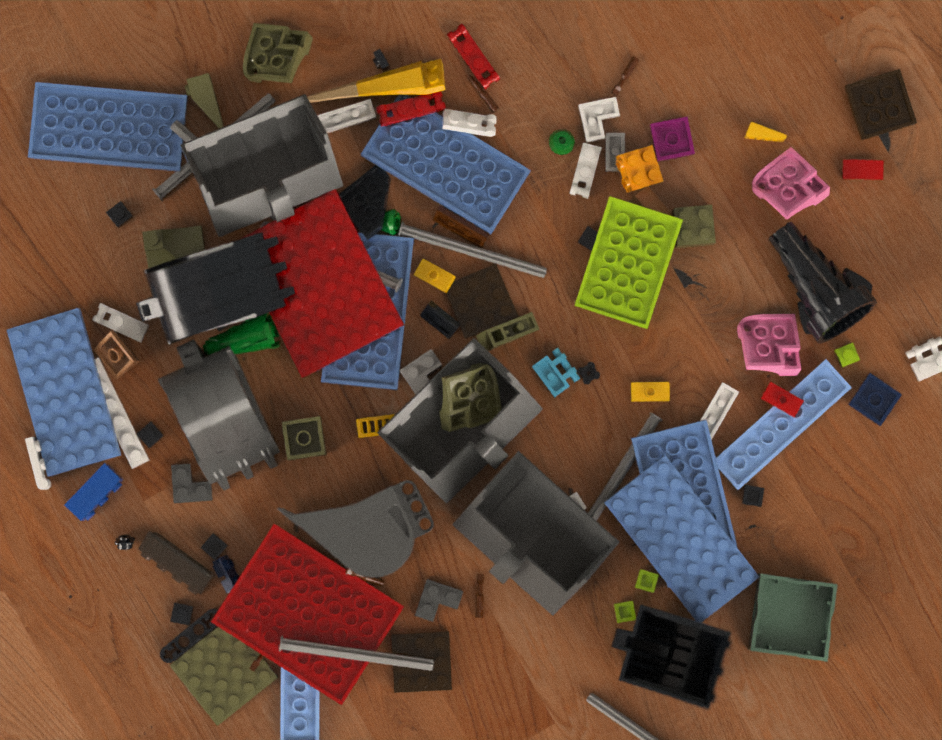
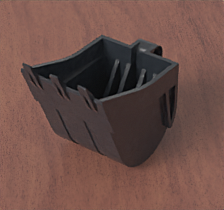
M261 232L145 269L144 273L152 297L136 303L141 320L146 321L159 317L169 345L201 332L258 317L285 307L284 298L295 294L293 286L280 289L276 274L287 269L286 262L272 264L268 252L269 248L279 244L278 238L264 239Z
M640 604L633 631L616 628L611 647L627 652L619 681L709 710L711 702L715 703L717 696L714 691L718 677H722L724 672L722 664L726 650H730L732 641L729 640L731 632Z

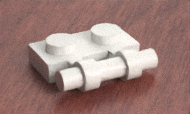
M941 336L935 339L931 338L927 340V343L920 346L915 345L911 347V350L905 352L908 359L915 356L917 362L910 365L918 382L942 372V350L939 351L937 347L942 344ZM931 350L932 355L923 358L922 353Z

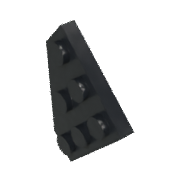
M377 165L373 166L339 194L352 222L367 240L383 229L391 181L385 170Z

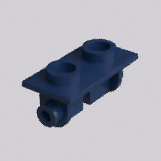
M225 555L213 561L214 566L212 567L218 578L225 575L226 579L221 581V584L227 594L230 593L240 576L234 568L233 561L228 555Z

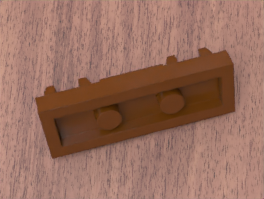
M439 206L434 215V222L474 245L483 248L489 233L473 225V223L458 214L456 215L454 212L447 210L444 206Z

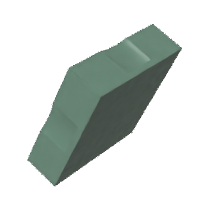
M758 573L759 578L756 585L748 650L828 662L831 639L830 626L835 609L838 584Z

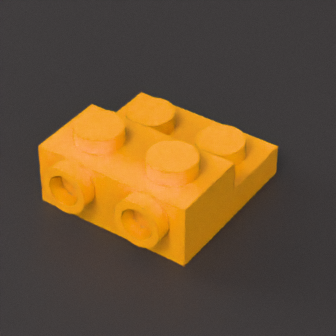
M652 145L616 156V166L621 172V182L627 193L663 182Z

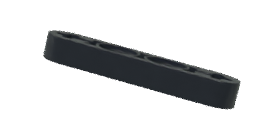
M213 608L208 610L164 646L160 652L162 661L166 663L175 661L212 631L216 625L210 622L211 628L208 629L207 624L202 619L205 618V621L211 618L210 613L215 614L219 609ZM196 624L204 626V633L202 635L195 634L194 626ZM186 636L189 639L187 647L180 646V637ZM175 643L176 647L179 650H181V652L178 653V650H176L172 654V659L170 657L166 659L165 650H172L174 648L172 644Z

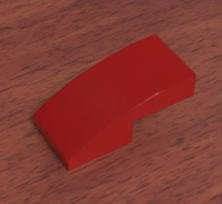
M843 160L842 179L883 180L884 161Z

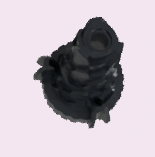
M792 221L769 237V241L780 255L789 273L787 275L789 280L798 291L796 295L801 301L797 305L803 330L806 334L812 335L817 343L827 342L844 333L867 316L877 304L876 299L871 294L873 286L868 280L849 268H845L841 273L832 260L828 261L823 252L812 244L806 234L803 236Z

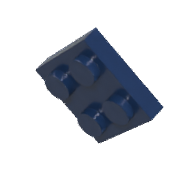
M869 373L848 405L878 426H881L902 394Z

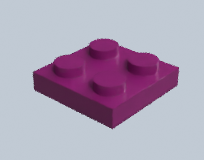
M688 116L650 124L657 162L695 155Z

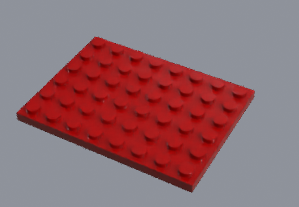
M336 189L295 209V215L279 222L274 220L242 237L245 238L262 232L264 239L278 238L279 244L269 248L268 252L272 264L286 262L287 269L276 274L280 289L293 286L295 294L284 298L285 307L269 313L302 378L405 325Z
M273 524L211 623L342 705L369 662L282 649L279 651L281 636L287 639L377 651L404 606L359 577L347 574L345 568L276 524Z

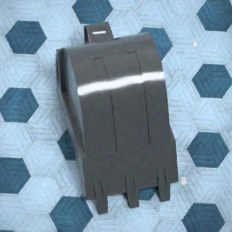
M194 339L176 347L184 367L158 378V382L166 393L196 461L210 485L218 482L223 490H227L230 488L226 477L239 471L243 473L247 480L253 478L254 475L250 466L265 460L270 469L276 467L277 463L274 455L280 453V450L240 362L231 347L228 346L206 357Z
M405 480L358 503L341 508L294 514L284 508H277L289 520L300 526L347 568L365 577H383L398 570L409 559L414 548L415 538L428 533L434 527L433 519L417 486L411 480ZM407 483L412 484L414 488L413 492L409 495L404 494L402 490L403 486ZM412 502H421L422 509L419 512H414L411 509ZM423 518L429 519L431 523L430 527L426 530L422 529L419 525Z

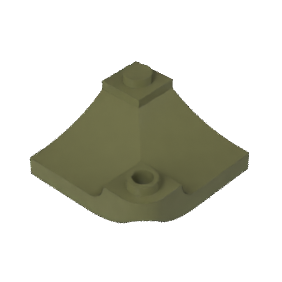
M254 23L243 60V73L245 77L251 82L261 83L262 80L292 83L299 64L304 56L309 54L313 37L307 31L290 30L288 26Z
M202 226L142 232L148 268L205 250Z
M477 363L471 365V368L442 377L443 403L439 414L443 430L451 432L464 427L473 428L490 422L501 411L496 375L488 364Z

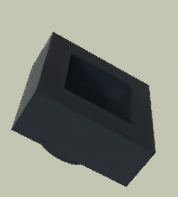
M378 49L373 52L375 58L372 60L377 69L381 68L383 72L390 69L382 51Z
M121 201L106 212L118 228L134 217Z
M152 421L137 433L148 448L154 446L164 437Z
M745 485L742 504L762 507L764 488Z
M212 533L201 546V549L216 560L228 545Z
M174 603L170 622L190 625L194 606Z

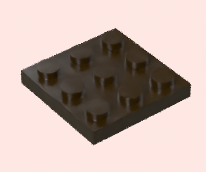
M900 69L844 86L861 141L917 124Z
M496 264L454 281L446 293L455 316L461 324L460 327L465 339L518 317Z
M449 631L391 635L393 654L434 660L431 671L393 665L394 693L452 690Z

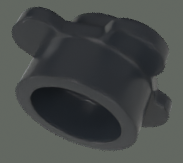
M589 362L587 366L578 369V374L582 376L583 383L586 385L600 377V373L596 371L593 362Z
M120 535L116 538L114 544L120 550H128L133 548L135 538L130 537V535Z

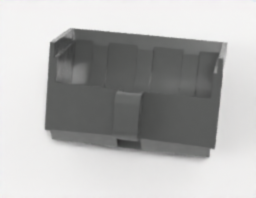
M306 94L180 145L199 185L218 237L225 236L271 216L275 218L276 222L295 215L293 207L343 186L328 134Z
M473 338L377 433L447 504L487 464L496 469L509 457L503 448L543 408L512 373ZM477 363L488 364L496 375L501 411L490 422L473 428L464 427L451 432L443 430L439 414L443 403L442 377L471 368V365Z
M519 451L452 524L495 563L489 572L497 580L504 584L511 578L552 616L590 579L619 544V541Z

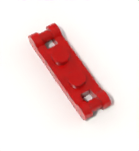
M460 24L457 26L458 29L453 32L450 31L446 35L482 88L486 90L491 83L499 81L500 77L470 36L465 26ZM463 35L465 39L459 43L457 38ZM488 72L490 75L484 79L482 74Z
M442 92L420 95L387 105L377 106L375 109L376 113L380 116V126H388L445 110L446 105L441 98L443 96ZM434 100L435 105L430 106L429 101ZM391 111L393 116L388 117L386 112Z

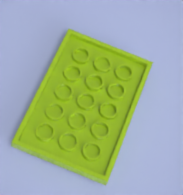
M609 196L574 306L648 329L683 219Z

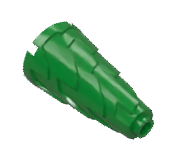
M268 312L258 317L247 319L223 333L208 338L209 340H206L203 345V350L207 356L228 346L231 347L235 354L262 351L270 348L275 349L280 347V341L275 342V337H279L277 327L271 315H268Z

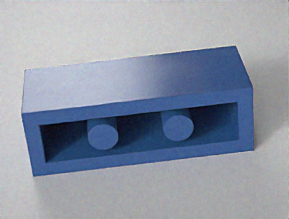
M104 463L64 506L80 521L85 519L88 521L95 515L96 512L94 510L99 505L102 507L109 500L107 496L112 491L115 493L121 488V482L124 479L107 463Z

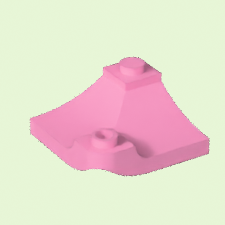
M792 147L766 165L752 182V191L760 199L763 198L771 204L786 220L808 206H816L829 196L830 187L817 175V170Z
M759 314L745 317L739 322L737 333L738 338L742 342L746 370L770 371L778 373L779 376L798 375L801 370L799 358L801 347L795 314Z

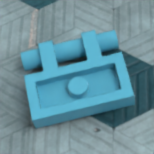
M558 348L552 351L556 359L551 361L548 356H545L532 366L554 398L570 387L566 379L570 377L574 383L580 379L576 373V368L570 365L565 353L562 354ZM559 363L566 371L563 375L556 368V365Z

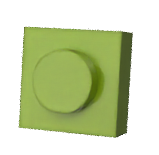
M853 343L834 350L841 368L860 360Z
M640 569L635 588L654 593L659 574Z
M633 600L614 604L617 623L636 620Z

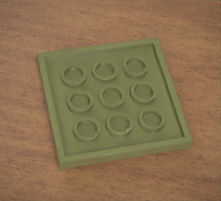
M219 627L170 665L217 726L278 678L264 658L254 672L250 670L249 667L260 653Z

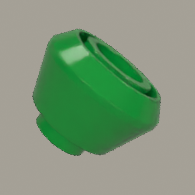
M559 129L551 134L549 146L554 153L566 155L574 148L575 139L568 130Z
M391 209L385 212L383 229L381 230L390 235H395L401 227V216L396 209Z

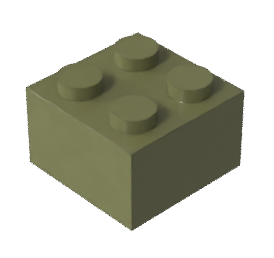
M712 205L679 207L672 210V216L683 219L675 248L710 246L716 243Z
M321 416L282 422L288 461L327 455Z

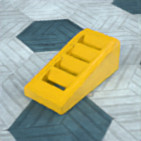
M751 122L744 138L784 142L787 135Z
M395 415L356 419L358 438L380 436L377 433L379 431L378 420H382L383 427L386 424L385 419L390 420ZM370 421H374L375 432L371 431ZM363 422H366L368 433H364Z

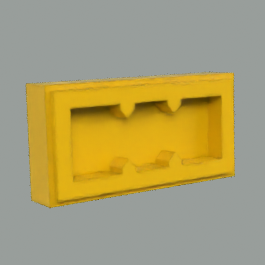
M422 259L413 274L415 277L444 293L448 292L456 278L453 274L425 259Z
M669 382L631 383V402L670 401Z

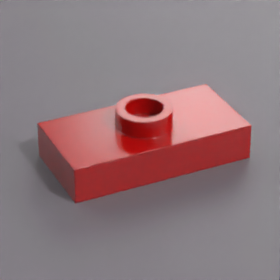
M769 382L760 398L793 418L804 400L772 382Z

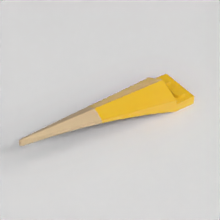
M441 59L426 63L419 61L307 96L310 103L360 96L432 94L446 90L443 63Z

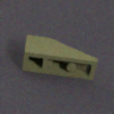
M209 73L186 79L188 85H185L187 96H191L193 101L219 129L224 127Z
M530 312L487 329L476 335L478 342L487 351H491L539 330L533 313Z

